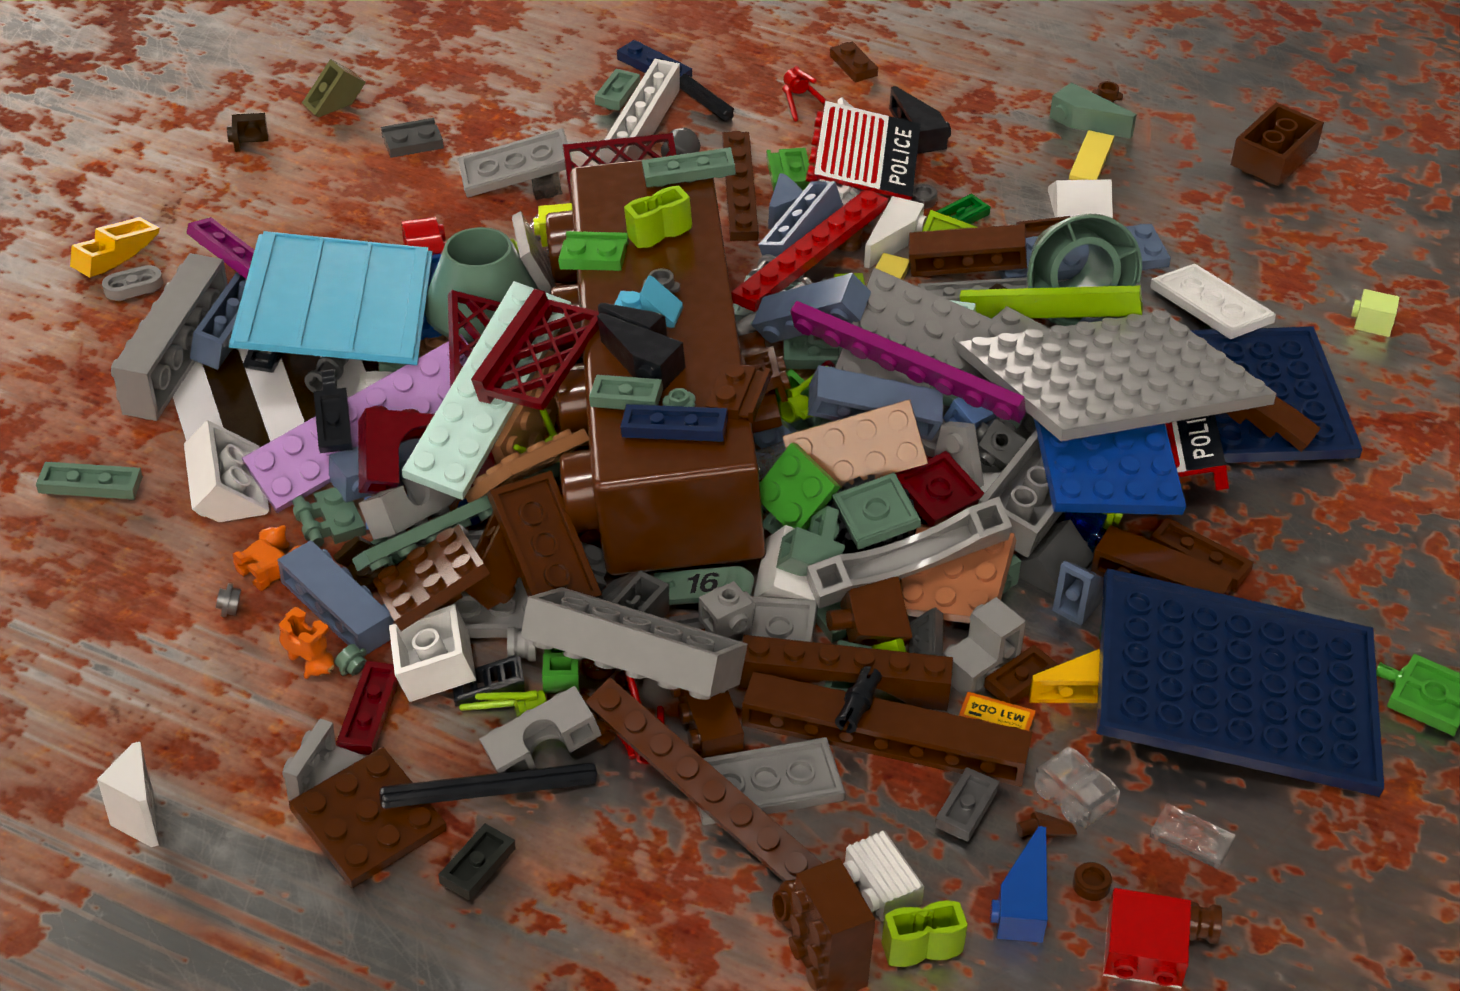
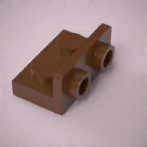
M773 346L741 356L742 365L756 366L758 371H765V368H771V380L766 393L777 388L782 403L788 401L786 390L791 389V385L787 375V368L783 356L777 357Z

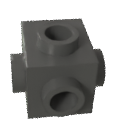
M995 418L987 423L982 422L976 428L980 461L989 467L994 465L1000 470H1004L1027 440L1015 432L1016 427L1001 418L999 420Z

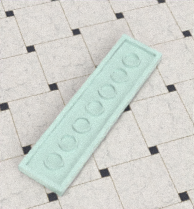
M513 281L402 469L403 478L458 499H464L517 406L515 403L495 398L491 404L480 402L471 378L534 288ZM546 293L549 300L571 305V302ZM552 312L547 323L565 316L564 314ZM560 329L551 332L553 338L556 337ZM548 334L536 337L531 345L548 340ZM548 350L535 354L537 360L543 359ZM532 356L521 359L516 368L534 362ZM535 372L521 376V382L530 381ZM513 379L505 382L501 389L506 390L517 386V380Z

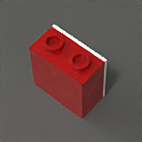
M1114 887L1107 916L1103 976L1181 989L1189 962L1191 900Z

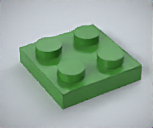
M791 443L760 482L761 504L783 526L787 525L807 530L811 524L812 516L825 508L832 499V495L836 494L841 486L798 444Z

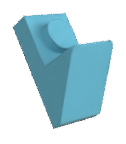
M648 275L640 293L620 291L614 304L662 314L665 316L666 327L675 328L683 309V302L651 275Z

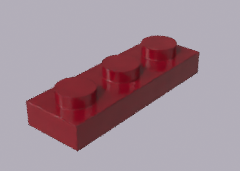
M366 661L336 741L338 747L365 755L375 751L399 683L394 673V664Z

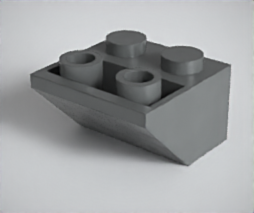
M643 571L613 580L601 592L602 595L599 597V599L664 618L669 613V584Z

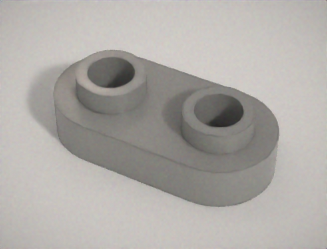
M152 265L112 273L102 281L104 295L108 299L123 301L127 298L151 294L163 285L161 270Z

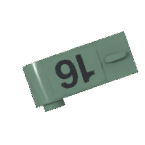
M740 566L654 574L655 578L669 584V605L699 603L700 596L733 581L743 592L746 591L751 596L754 585L752 573Z

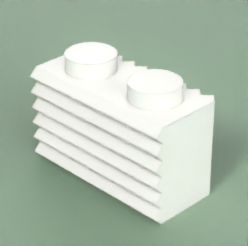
M882 830L879 834L875 833L867 839H862L860 842L856 841L853 845L849 844L846 847L845 863L843 865L854 883L860 888L862 897L871 912L875 911L880 921L883 922L885 915L892 910L922 905L924 885L886 831Z

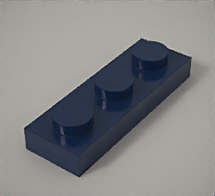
M632 40L617 50L618 60L644 73L647 72L654 59L679 63L680 76L687 74L692 78V68L639 41Z
M626 404L620 427L621 435L625 438L724 442L728 410L727 408Z

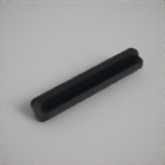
M683 74L680 76V89L722 120L727 121L729 118L732 119L734 117V108L689 75Z

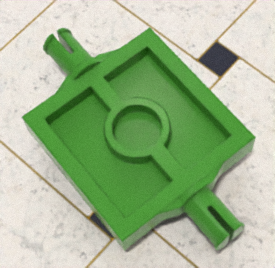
M1413 654L1408 665L1404 666L1400 671L1382 662L1379 663L1376 669L1377 676L1394 683L1393 693L1387 704L1388 708L1455 736L1460 726L1459 672L1417 654Z

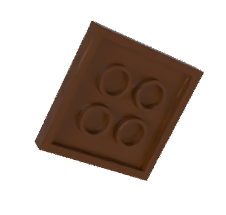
M458 524L454 528H448L440 532L436 539L426 546L415 548L408 554L407 558L395 566L391 565L384 568L373 579V582L400 631H403L488 576L490 572Z
M384 747L379 748L289 801L291 812L351 888H354L446 831V822L430 803L394 808L381 807L379 791L382 786L413 783Z

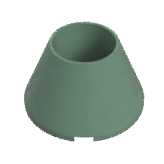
M1100 214L1072 216L1048 227L1036 239L1028 265V288L1136 286L1137 283H1140L1142 274L1140 248L1132 233L1113 218ZM1088 244L1089 255L1083 269L1073 278L1058 282V269L1063 258L1074 248ZM1083 317L1046 319L1057 325L1069 326L1076 325Z
M477 227L462 230L447 240L427 290L424 314L427 322L434 330L449 338L448 293L451 290L502 302L513 281L538 289L521 261L519 252L506 234L492 228ZM458 302V309L466 318L473 314L466 304ZM486 309L484 313L491 320L495 311ZM477 317L470 321L482 335L486 327ZM463 327L459 329V335L462 334L467 342L474 341Z

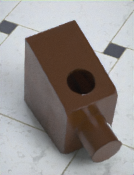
M898 576L847 591L840 601L841 609L829 610L826 613V623L829 631L846 629L848 642L873 646L900 638L903 639L906 646L913 637Z

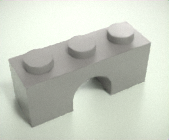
M404 479L402 481L407 495L404 487L399 486L381 491L358 504L373 540L387 537L389 540L407 532L406 529L409 527L413 529L429 522L427 518L429 516L434 518L449 512V505L453 503L456 497Z
M573 686L566 691L557 693L553 698L541 705L525 711L521 716L505 725L494 728L487 735L479 738L496 772L503 773L537 769L532 759V753L535 747L544 740L558 739L566 745L571 753L602 734L592 712L577 688Z

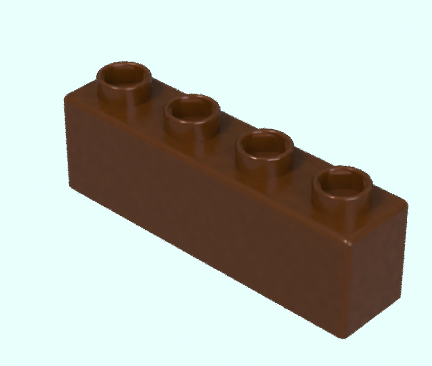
M642 160L573 168L570 172L572 210L548 213L546 215V234L554 282L577 281V284L553 286L550 289V294L570 301L571 305L598 311L600 303L614 305L620 291L640 293L644 280L647 279L653 270L661 268L670 270L674 275V281L680 283V290L672 292V294L683 302V309L675 328L666 327L667 337L683 342L686 368L662 392L658 405L663 406V398L669 395L671 390L683 388L695 395V407H705L723 363L742 365L714 178L667 184L662 187H646ZM671 186H680L690 197L692 228L680 236L665 237L659 243L648 248H637L628 238L629 244L626 246V255L621 271L560 269L558 258L563 242L566 240L567 231L627 233L624 206L638 198L652 196L659 190ZM584 319L574 323L573 326L576 330L587 326L590 321ZM569 325L560 328L556 336L570 332ZM598 329L580 356L583 357V363L573 366L556 391L561 432L570 429L574 433L584 428L589 436L590 450L567 452L560 455L564 509L571 517L576 531L599 529L605 568L611 575H625L638 571L650 572L764 558L766 553L759 472L751 422L748 421V418L742 417L739 420L728 419L724 442L622 437L620 427L625 409L590 407L589 395L596 375L633 377L601 342ZM573 340L557 346L559 352L573 348L576 341Z

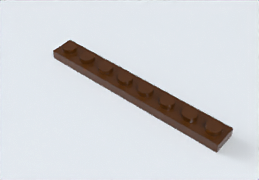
M611 677L585 701L594 715L783 882L796 879V873L823 864Z

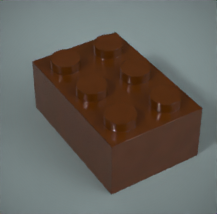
M1276 102L1236 138L1230 165L1245 173L1259 177L1267 183L1279 186L1317 150L1324 122Z
M837 858L796 873L795 891L792 892L794 914L790 915L792 936L789 937V946L793 956L797 960L801 959L804 963L806 977L813 990L818 989L819 991H857L868 987L876 918L841 859Z

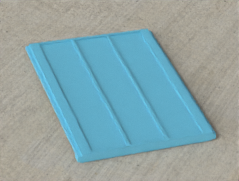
M263 231V234H259L230 338L229 348L417 365L433 251H428V247Z

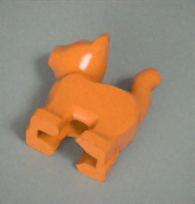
M285 525L262 529L259 532V540L250 544L244 551L233 553L236 571L243 577L251 572L256 577L252 583L260 591L266 589L274 580L281 578L277 559L285 555L281 550L287 549L290 546L285 536ZM301 545L293 547L289 552L300 547Z
M293 607L279 623V641L281 645L287 650L290 660H296L299 656L306 660L305 679H308L310 676L319 677L324 674H330L334 670L335 665L333 655L326 651L327 640L325 634L329 631V626L317 620L310 627L305 622L306 612L298 607Z

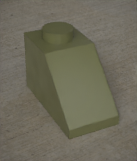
M330 59L302 104L315 116H324L352 105L366 82L351 69Z

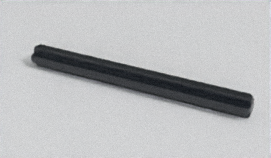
M583 763L389 785L380 788L379 800L382 808H394L590 785L596 783L597 770L594 763Z

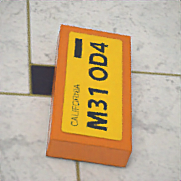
M967 692L959 716L1030 731L1036 710Z

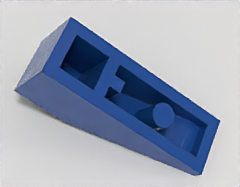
M1038 826L1002 882L998 900H991L990 923H997V939L1043 943L1048 921L1046 827Z

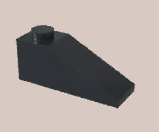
M897 86L891 87L889 110L895 118L921 124L917 154L947 149L948 138L951 137V127L941 113Z
M600 313L597 316L601 342L633 377L662 379L664 391L686 368L683 342L604 313Z

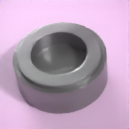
M917 184L913 188L911 201L923 203L924 209L931 208L937 202V190L928 184Z

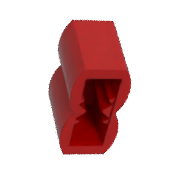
M435 216L401 221L404 245L428 247V251H433L432 255L442 253L447 242L445 241V230L443 224H438Z

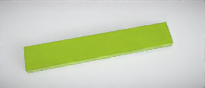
M1141 285L961 290L959 296L961 302L975 303L976 312L991 319L1006 306L1029 318L1121 317L1130 314H1143Z

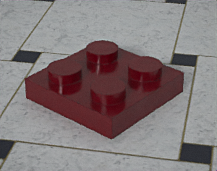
M947 451L928 459V464L907 469L896 475L903 489H907L910 493V500H913L915 505L914 509L930 527L942 523L968 507L977 505L980 498L984 495L981 488Z

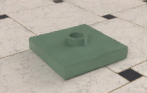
M895 472L832 495L833 503L836 509L839 510V514L858 550L921 527V520Z

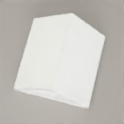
M1112 179L1056 180L1048 186V194L1055 217L1100 214L1113 218Z
M785 525L765 539L766 555L764 558H761L754 597L815 600L807 581V576L794 575L776 568L782 537L795 528Z
M135 742L111 764L97 781L110 825L150 847L159 846L153 788L141 742Z

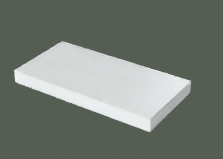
M1196 264L1151 279V289L1229 339L1275 322L1276 314Z

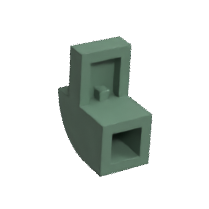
M826 506L812 516L809 531L796 527L783 536L776 568L794 575L807 576V566L842 554L845 545L834 541L839 532V524L837 523L839 510Z

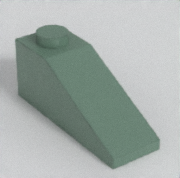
M1071 82L1052 96L1049 118L1073 129L1090 130L1118 137L1131 138L1137 114Z

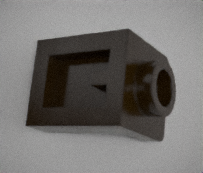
M265 113L232 115V126H227L228 142H233L235 152H241V143L268 141Z
M355 536L352 540L347 541L342 546V549L333 557L337 563L349 570L353 579L359 585H365L373 592L376 589L373 579L384 568L388 567V564L375 571H372L370 566L357 571L352 559L376 545L360 536Z

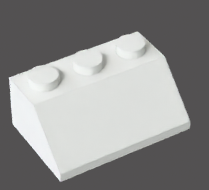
M206 420L184 443L192 510L200 516L208 517L217 522L266 515L269 512L268 499L242 461V457L257 450L259 445Z

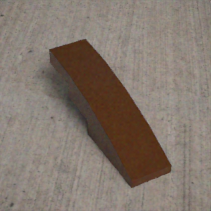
M1275 397L1273 405L1227 412L1238 424H1241L1247 418L1269 438L1278 432L1300 452L1309 445L1321 429L1297 409L1278 397Z

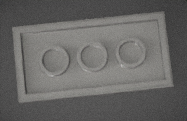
M557 129L459 157L458 161L467 198L566 170L562 146L568 143L564 129Z
M520 211L512 215L520 259L538 289L550 294V289L556 285L552 277L549 258L523 213Z
M827 737L703 758L766 814L845 801V790ZM697 806L702 826L716 823Z

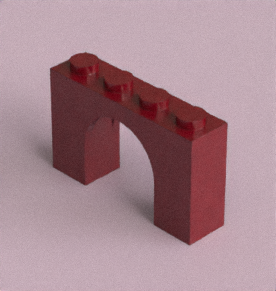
M384 406L365 408L358 420L359 493L377 494L398 486L399 446L408 440L420 439L435 413H420L415 409H405L402 411L388 410ZM492 451L489 453L476 478L485 474L486 470L494 466Z

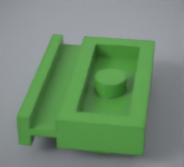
M806 148L779 149L778 153H771V150H766V160L773 191L780 173L786 174L802 190H805L810 182L805 181L807 169L810 165Z
M567 231L566 240L563 242L558 258L560 269L621 271L626 255V246L629 244L628 233Z

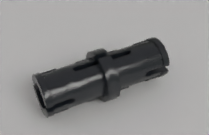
M863 667L854 686L848 688L844 697L845 704L835 719V724L841 731H843L847 721H849L846 733L855 732L863 713L870 709L873 702L872 696L882 680V675L877 669L874 668L871 677L868 678L871 667Z

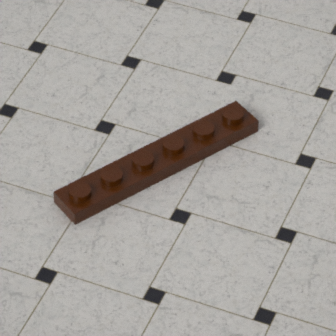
M741 131L722 132L723 148L731 147L736 175L725 176L730 241H758L759 231L749 132Z

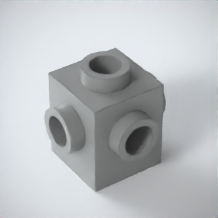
M735 581L722 587H717L699 597V621L708 632L727 638L734 634L742 633L752 626V612L755 608L753 599L748 592H743Z

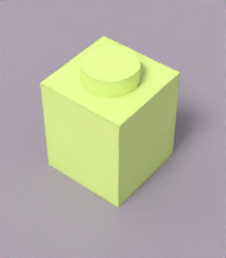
M1364 289L1361 300L1355 299L1351 313L1352 317H1356L1354 329L1390 337L1397 314L1399 296Z

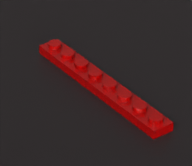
M863 190L731 291L733 303L756 312L764 296L779 293L881 214L888 205V198L878 195L874 191Z

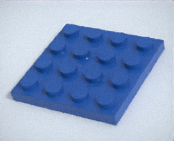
M1034 419L1053 512L1184 514L1187 506L1165 423L1060 441Z

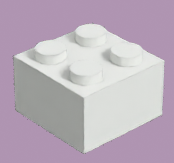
M455 604L432 611L403 631H400L396 623L389 625L394 673L409 702L476 681L469 631Z

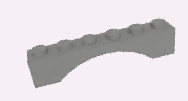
M996 497L968 507L942 523L903 540L866 551L840 554L807 566V581L817 606L821 609L840 602L847 591L853 588L896 576L900 580L1009 539L1012 524L1000 497Z

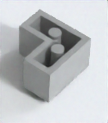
M997 597L985 605L977 606L970 615L968 637L958 644L950 645L943 653V656L953 657L951 686L964 697H966L967 692L980 694L986 690L984 688L985 677L1021 654L1026 620Z

